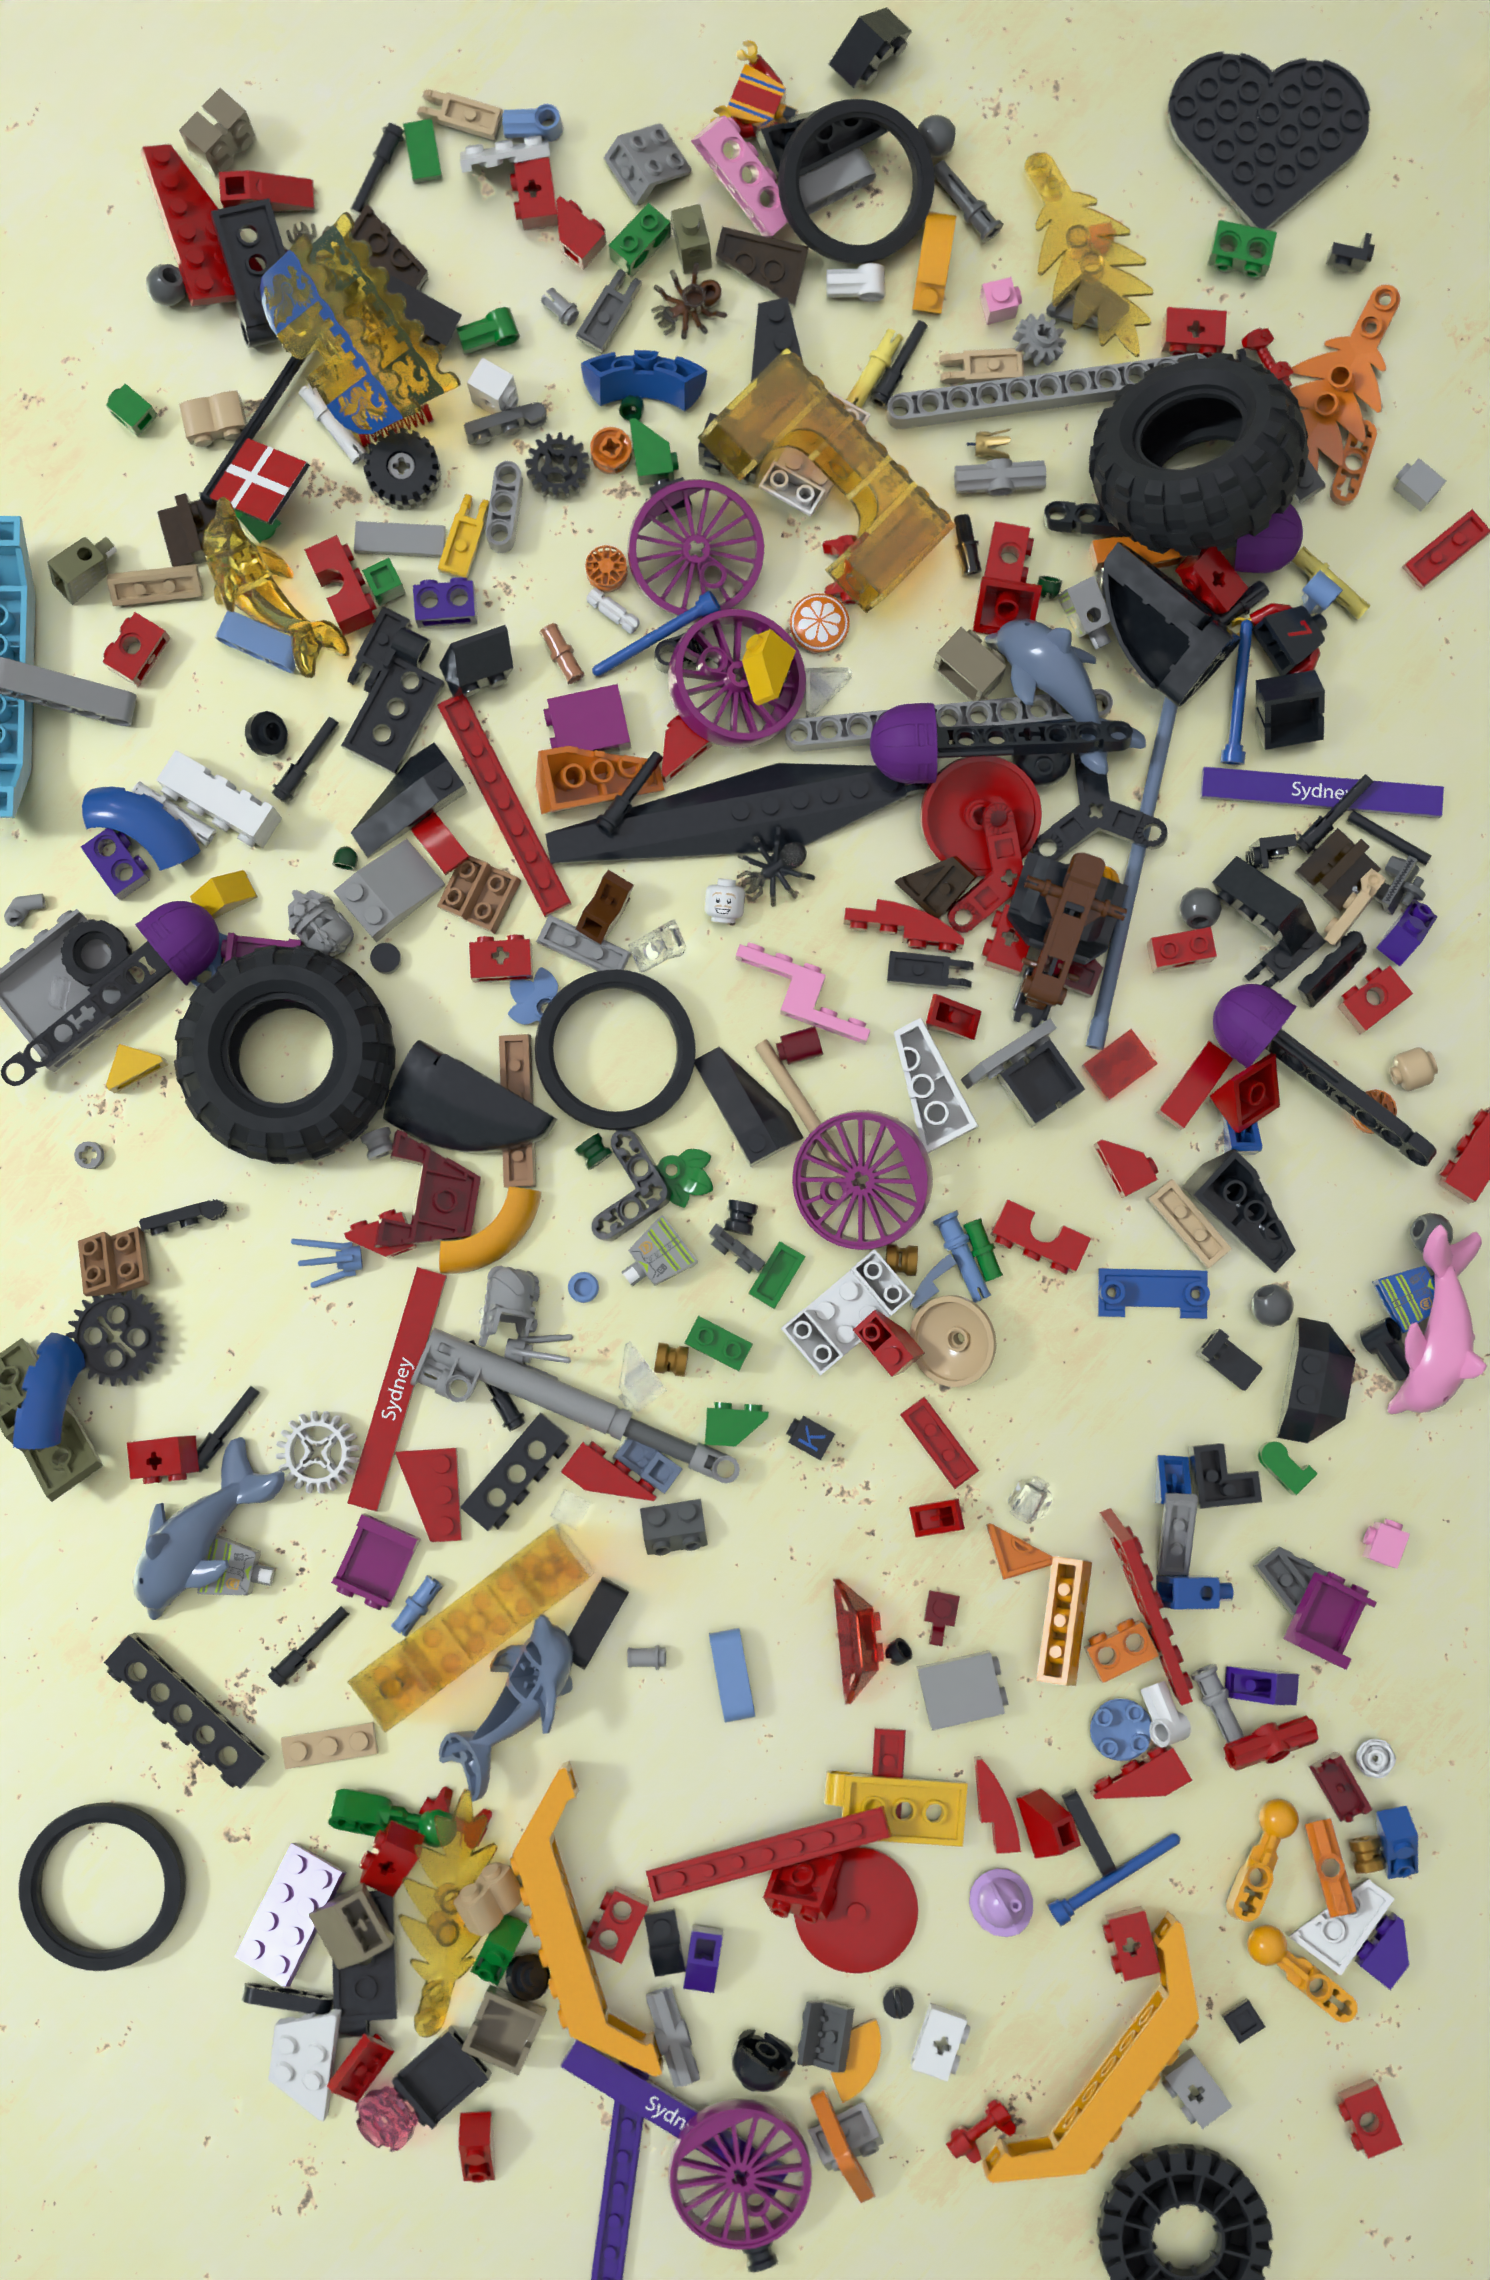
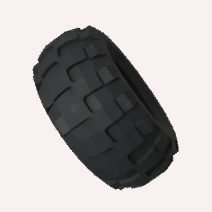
M1214 353L1211 358L1198 359L1197 354L1180 357L1176 364L1164 368L1158 365L1144 372V379L1135 385H1125L1115 395L1116 401L1113 403V407L1103 410L1097 422L1098 426L1094 432L1093 446H1091L1089 454V474L1100 508L1106 513L1108 520L1134 542H1139L1141 545L1147 546L1148 550L1164 554L1172 548L1179 552L1181 556L1200 555L1201 550L1217 547L1219 552L1237 545L1235 540L1248 533L1256 536L1270 526L1269 521L1272 514L1284 513L1293 501L1292 496L1295 494L1297 487L1300 486L1301 478L1304 475L1309 453L1307 445L1308 433L1298 400L1282 380H1278L1274 373L1264 368L1261 363L1250 358L1240 362L1238 359H1234L1233 354ZM1212 440L1235 442L1224 454L1207 463L1179 470L1162 467L1173 455L1190 446Z
M272 945L255 948L254 952L238 958L234 956L218 966V971L205 983L201 982L189 998L190 1005L184 1018L179 1019L175 1036L177 1041V1055L174 1060L176 1079L184 1094L185 1104L195 1120L210 1133V1136L227 1148L248 1158L272 1164H295V1162L318 1160L334 1154L338 1148L357 1139L369 1127L368 1124L376 1112L382 1109L390 1092L389 1084L392 1072L395 1070L396 1048L393 1043L392 1026L385 1008L373 989L354 969L341 960L328 956L317 949L299 945L296 947ZM285 1008L309 1011L324 1020L332 1038L333 1057L326 1077L313 1092L296 1101L272 1103L257 1098L247 1087L240 1070L239 1055L246 1033L258 1019L270 1012Z

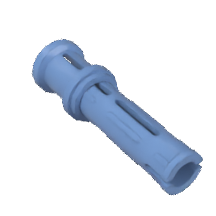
M956 1210L932 1222L934 1226L939 1227L945 1241L943 1246L947 1251L951 1250L973 1299L972 1301L976 1303L982 1300L977 1288H979L983 1299L991 1296V1293L967 1244L969 1236L964 1234L957 1218L959 1213Z

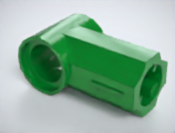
M509 307L494 309L484 319L456 328L465 354L492 345L497 347L507 346L520 338Z

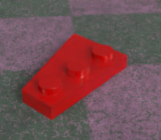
M457 1448L395 1452L430 1542L462 1540Z

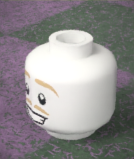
M719 878L717 884L707 887L705 913L711 916V921L735 923L736 918L743 916L745 890L735 886L736 880Z

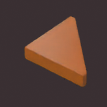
M991 1523L986 1524L1003 1580L1052 1565L1053 1557Z

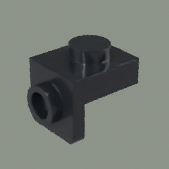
M1365 233L1360 243V248L1333 242L1328 252L1326 265H1331L1338 271L1354 270L1361 272L1365 262L1370 263L1375 245L1370 244L1372 234Z

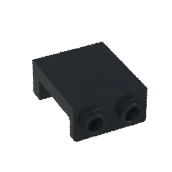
M452 2025L403 2067L391 2081L394 2085L392 2090L402 2102L407 2100L414 2108L413 2115L422 2126L428 2125L432 2130L441 2119L478 2086L480 2088L484 2085L492 2074L480 2058L461 2050L465 2041Z

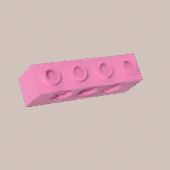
M726 115L717 117L697 134L691 142L760 234L765 237L773 236L788 222L780 203L778 185L776 184L777 177L769 167H764L758 160L759 154L756 148L750 142H745L739 134L741 130L738 124L732 118H727ZM726 142L733 147L731 159L727 158L723 152ZM744 167L749 168L752 174L749 183H746L742 178ZM763 191L770 198L767 207H764L760 202V195Z

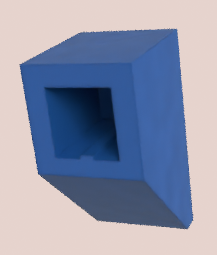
M1407 1806L1377 1811V1835L1380 1836L1382 1845L1380 1849L1382 1857L1385 1859L1387 1878H1405L1412 1874H1417L1418 1834Z

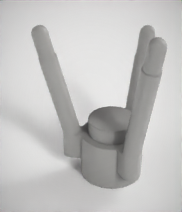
M571 1334L523 1338L518 1335L517 1339H508L504 1357L558 1380L556 1376L525 1363H530L531 1358L570 1363L571 1358L533 1351V1345L528 1343L572 1340L573 1336Z

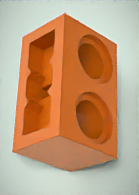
M1130 1618L1116 1625L1117 1631L1109 1635L1101 1632L1088 1639L1090 1644L1084 1646V1649L1102 1683L1159 1656L1142 1621L1134 1622L1133 1618ZM1133 1633L1139 1634L1141 1637L1140 1647L1136 1650H1129L1126 1646L1127 1637ZM1104 1647H1111L1114 1653L1111 1662L1107 1664L1100 1663L1098 1659L1099 1651Z

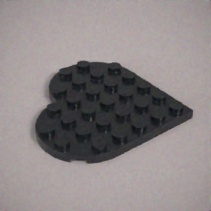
M1223 51L1211 53L1195 60L1182 71L1172 88L1168 102V122L1171 133L1179 147L1251 227L1265 230L1271 228L1349 163L1359 152L1369 130L1370 105L1362 85L1347 69L1325 59L1322 62L1300 58L1289 61L1272 71L1260 60L1244 53L1240 55L1223 54Z

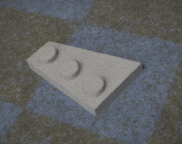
M1049 1018L980 1062L961 1079L966 1089H969L987 1076L989 1079L994 1078L1005 1070L1003 1065L1009 1061L1015 1064L1028 1055L1026 1050L1032 1046L1036 1049L1050 1039L1048 1035L1057 1027Z

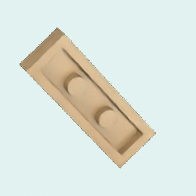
M197 564L107 574V584L113 606L202 597L203 593Z
M1173 1179L1148 1198L1149 1202L1207 1269L1232 1249Z
M374 1722L281 1738L285 1769L379 1753Z

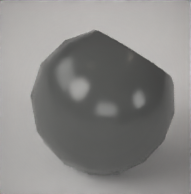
M930 115L924 118L918 126V131L922 135L931 157L937 158L947 155L951 152L954 145L955 125L942 115Z
M159 264L152 268L146 277L147 293L155 303L160 305L174 306L181 302L187 293L179 268L174 265Z
M1200 887L1186 892L1179 905L1181 918L1193 929L1211 927L1218 921L1222 910L1217 894L1208 888Z
M1426 1213L1419 1216L1413 1222L1410 1229V1237L1415 1248L1421 1253L1424 1251L1428 1237L1434 1228L1440 1224L1447 1230L1448 1242L1451 1245L1453 1228L1449 1220L1441 1214Z
M1269 1284L1258 1289L1254 1293L1251 1302L1253 1316L1261 1324L1269 1327L1281 1326L1287 1322L1294 1308L1293 1297L1285 1288L1276 1284Z

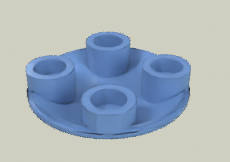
M1113 1699L1102 1704L1094 1713L1090 1725L1091 1738L1095 1747L1104 1757L1117 1761L1131 1760L1148 1749L1151 1741L1149 1733L1151 1720L1145 1709L1138 1703L1129 1699Z

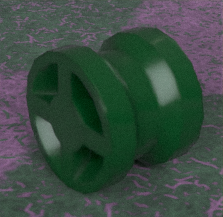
M599 1133L584 1141L574 1150L578 1156L584 1158L585 1166L588 1170L595 1168L613 1154L610 1148L603 1145L602 1137Z

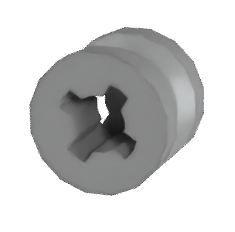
M389 1127L371 1131L360 1137L362 1143L368 1148V1160H375L391 1154L393 1143L389 1137L391 1134Z

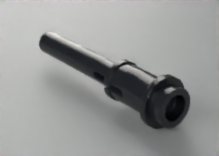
M388 123L387 127L384 126L382 128L383 135L372 154L375 159L350 208L357 215H360L385 164H390L399 142L404 140V130L393 123Z
M921 320L916 322L892 367L886 368L878 386L871 390L872 396L870 400L876 406L886 408L890 398L903 379L901 373L928 327L925 322Z
M330 716L327 718L296 764L291 763L278 784L272 785L274 789L271 793L284 803H287L289 799L293 800L292 794L304 777L307 776L306 769L339 724Z
M654 751L622 795H616L604 814L598 815L596 826L602 832L611 835L612 832L618 831V824L632 808L630 803L663 760L661 754Z
M1365 774L1324 817L1319 816L1302 835H1297V846L1307 855L1311 851L1315 852V847L1334 829L1332 825L1369 788L1373 780Z
M474 1340L469 1341L470 1343L477 1345ZM485 1383L493 1396L490 1401L494 1404L504 1422L503 1428L507 1427L510 1432L525 1423L523 1419L525 1415L518 1411L509 1393Z
M250 1385L213 1433L208 1432V1435L198 1446L199 1472H202L204 1468H209L207 1464L225 1444L222 1440L260 1394L253 1386Z
M340 1606L298 1649L293 1648L276 1667L272 1666L270 1668L269 1678L280 1688L284 1684L288 1685V1680L308 1662L306 1657L349 1613Z

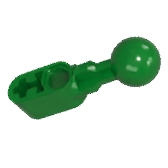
M350 1789L335 1791L328 1818V1824L337 1830L373 1837L376 1836L379 1830L385 1831L392 1820L425 1835L423 1843L432 1848H440L449 1844L453 1840L457 1829L455 1818L450 1812L447 1813L441 1809H436L431 1812H424L422 1815L408 1813L404 1807L392 1805L391 1800L384 1796Z

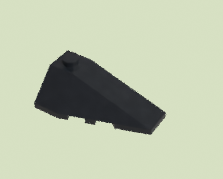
M433 742L408 759L350 833L366 857L369 858L410 831V829L433 812H439L466 794L467 789L450 762L435 742Z
M717 1047L695 1059V1067L750 1167L804 1139L790 1112L723 1049Z
M1235 1149L1202 1164L1182 1188L1268 1268L1276 1273L1296 1250L1282 1221L1279 1220L1271 1204L1272 1201L1269 1195L1265 1192L1259 1180L1260 1177L1256 1169Z

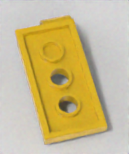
M846 1771L826 1772L824 1803L842 1806V1817L884 1806L892 1837L880 1840L881 1842L963 1847L967 1783L873 1776L872 1774H857ZM901 1802H908L911 1806V1813L905 1819H899L895 1812L897 1805ZM932 1804H939L941 1816L935 1821H929L926 1817L927 1808Z

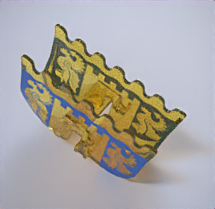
M344 212L315 242L311 243L306 235L299 237L289 251L262 276L260 294L268 323L282 343L281 345L287 353L290 352L295 358L303 359L317 349L325 362L305 378L312 389H317L335 419L345 428L357 434H373L400 419L421 411L420 405L459 387L461 382L455 373L451 371L444 373L439 369V363L442 359L440 350L434 345L427 347L422 343L421 338L424 334L423 324L417 319L407 320L405 318L404 311L407 307L405 297L400 293L391 294L388 292L387 284L390 280L388 271L384 267L374 268L370 265L369 258L372 255V248L365 240L355 241L351 232L354 229V221L348 212Z

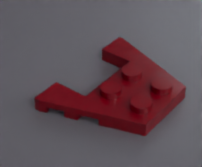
M397 1130L394 1134L390 1159L421 1166L411 1224L381 1218L378 1223L374 1247L382 1248L470 1237L481 1177L448 1157H442L424 1143H418L408 1137V1134Z

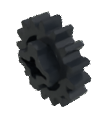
M559 432L557 439H552V436L548 433L546 434V442L543 443L539 439L536 440L537 450L533 448L528 450L529 455L533 459L525 460L526 467L530 468L526 472L528 479H534L532 482L534 489L542 487L541 492L543 496H546L551 491L553 492L554 499H557L561 492L564 493L566 498H569V490L573 489L578 493L580 492L578 483H587L588 481L584 473H588L591 470L590 464L585 463L589 460L588 452L581 453L584 449L582 442L574 445V436L570 435L567 440H564L562 432ZM542 457L544 459L545 465L541 467V471L539 472L538 464ZM575 460H577V471L573 474L571 467L575 464ZM552 461L558 465L563 464L564 471L557 466L553 468Z

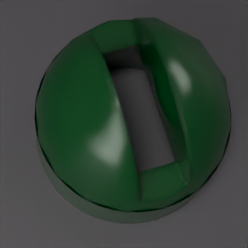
M628 395L622 400L619 413L627 421L632 418L640 420L644 412V402L639 396Z
M1039 576L1037 585H1042L1040 596L1045 598L1047 593H1049V599L1058 596L1062 580L1051 576Z
M348 846L340 847L334 854L332 865L345 870H356L357 854Z

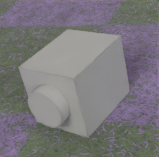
M1418 458L1412 466L1407 463L1396 475L1399 482L1394 490L1421 512L1439 492L1446 480Z

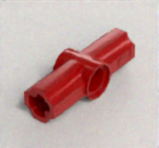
M1307 1715L1277 1725L1275 1722L1265 1724L1256 1729L1252 1735L1226 1743L1223 1748L1225 1759L1229 1767L1235 1771L1263 1761L1267 1764L1276 1763L1284 1759L1292 1751L1316 1743L1319 1739L1317 1726L1313 1719L1308 1718Z

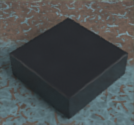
M1247 1998L1221 2015L1239 2044L1266 2027Z

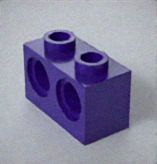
M457 577L450 579V582L438 583L437 580H423L420 584L413 585L415 621L418 628L478 624L476 590L473 581ZM458 595L468 597L467 602L462 606H456L452 603L453 599ZM428 597L438 599L437 604L432 608L423 606L424 600Z
M107 828L80 848L114 896L121 901L150 881L145 873L149 868L139 854L134 857L128 848L132 844L124 833L120 831L117 833L114 829ZM109 843H115V852L111 856H103L104 847ZM131 867L133 869L132 877L126 881L120 880L121 871L124 868Z

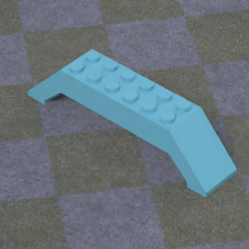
M0 516V657L34 665L36 595L21 516ZM0 694V818H15L31 774L33 703Z

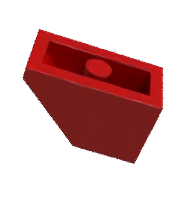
M679 715L667 724L668 729L665 731L661 771L662 780L665 783H668L712 747V742L705 740L691 730Z
M1100 1140L1094 1144L1121 1198L1158 1180L1155 1175L1159 1173L1158 1168L1151 1157L1146 1158L1144 1152L1106 1140Z

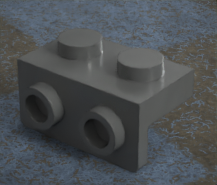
M701 1499L640 1508L644 1543L648 1555L662 1556L672 1551L684 1549L693 1551L708 1545Z
M826 2000L808 2001L802 2016L803 2027L801 2040L798 2044L797 2064L801 2066L813 2065L836 2073L845 2072L854 2009Z

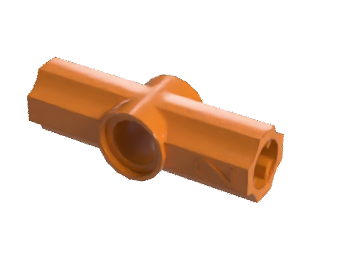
M1331 1818L1305 1824L1330 1918L1357 1912ZM1333 1859L1339 1863L1340 1871L1337 1876L1327 1877L1323 1874L1322 1864L1324 1861Z

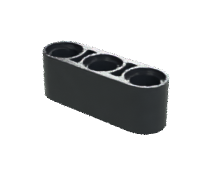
M605 1577L601 1578L568 1636L573 1648L572 1663L583 1670L586 1669L629 1594V1591Z

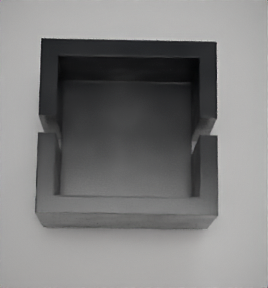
M1316 670L1256 680V704L1258 706L1256 707V731L1264 750L1324 740V716L1322 713H1325V690Z
M1051 1039L1025 1057V1061L1023 1058L997 1077L1031 1127L1058 1109L1057 1106L1061 1108L1085 1090Z

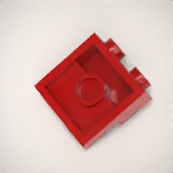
M840 1852L774 1869L763 1895V1899L769 1909H771L770 1911L781 1918H787L789 1913L796 1914L803 1921L812 1924L816 1923L818 1919L827 1920L836 1895L833 1885L843 1860Z

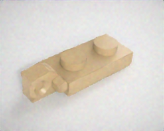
M1370 869L1361 878L1362 890L1357 895L1353 892L1342 906L1346 911L1340 919L1334 917L1326 926L1324 932L1327 935L1324 939L1331 945H1338L1385 883L1386 879L1381 874Z

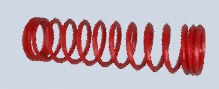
M427 403L423 404V407L419 406L421 418L415 408H413L414 420L410 412L406 410L408 424L403 414L400 413L408 430H411L409 417L416 428L418 427L416 415L423 426L425 424L423 413L429 424L434 422ZM400 419L401 426L399 422L396 421L399 428H404L402 419ZM394 422V423H393V424H394V428H395L394 431H395V434H397V433H398V432H397V427H396V423ZM366 425L365 429L370 430V428ZM384 427L383 429L385 433L387 434V436H389L386 428ZM376 432L374 433V436L373 434H370L374 442L377 443ZM358 434L363 447L371 444L369 434H367V438L365 434Z

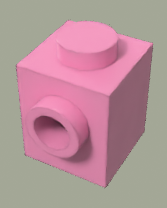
M1009 277L982 284L980 300L987 325L1016 318L1018 306L1022 304L1020 289L1018 286L1014 287L1012 278Z
M1385 1519L1384 1524L1374 1522L1373 1527L1369 1526L1364 1535L1363 1543L1366 1544L1362 1557L1398 1569L1410 1534L1401 1531L1403 1528L1402 1524L1389 1519Z

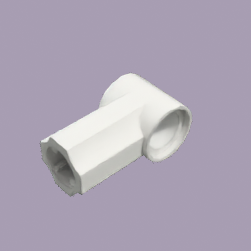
M869 263L859 266L858 269H827V298L858 297L866 302H876L884 299V266Z
M1165 1681L1140 1690L1153 1721L1149 1727L1150 1737L1157 1746L1166 1747L1185 1740L1190 1736V1722L1184 1714L1177 1712Z

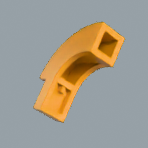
M929 211L926 216L912 305L913 310L940 314L942 312L956 215Z

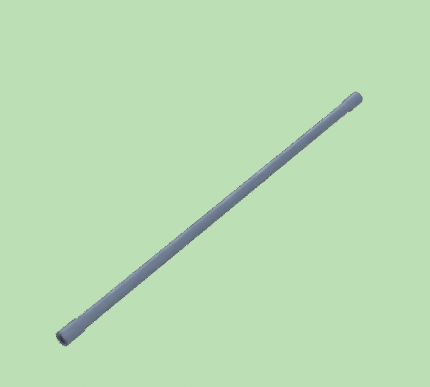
M1166 697L1163 702L1139 810L1154 817L1178 709ZM1151 827L1144 831L1146 839H1149ZM1133 843L1123 882L1124 885L1129 886L1122 904V908H1127V913H1119L1124 915L1125 919L1123 921L1117 919L1111 936L1095 1013L1091 1020L1086 1047L1103 1050L1109 1027V1015L1146 853V848Z

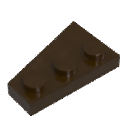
M366 204L345 236L347 245L358 255L363 270L369 275L376 278L383 270L419 290L428 277V270L405 245L401 244L392 234L391 229ZM339 245V247L336 250L337 256L342 259L341 254H343L344 251H341V247L343 246ZM346 249V259L350 258V264L354 265V262H356V259L352 258L354 254Z
M722 226L715 255L716 259L778 298L787 297L789 304L795 308L809 247Z

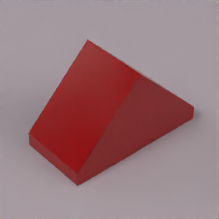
M958 1498L909 1507L915 1537L965 1529Z

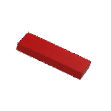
M1471 509L1405 563L1402 568L1422 590L1488 536L1490 529L1475 511Z
M925 1396L900 1414L901 1418L954 1489L979 1472L978 1468Z
M874 1728L873 1776L903 1778L905 1729ZM902 1802L897 1805L895 1810L896 1816L901 1819Z

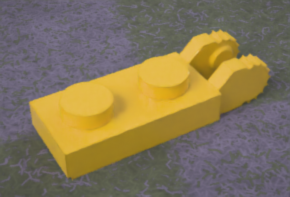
M469 494L464 495L459 512L455 514L438 565V572L467 579L485 527L484 522L486 521L490 501L483 499L479 505L476 519L468 517L473 502V497Z

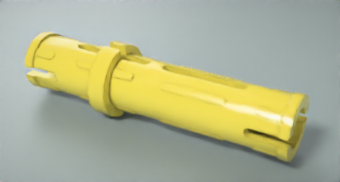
M889 328L886 330L877 349L871 351L869 355L870 361L846 399L848 402L853 404L856 401L855 406L863 407L884 369L890 367L892 363L890 359L904 339L901 334L898 333L892 343H890L896 331Z
M1305 546L1293 558L1292 562L1300 567L1311 579L1321 570L1342 588L1343 591L1335 600L1345 607L1357 620L1371 606L1344 581L1338 578L1329 569V564L1326 562L1323 564Z

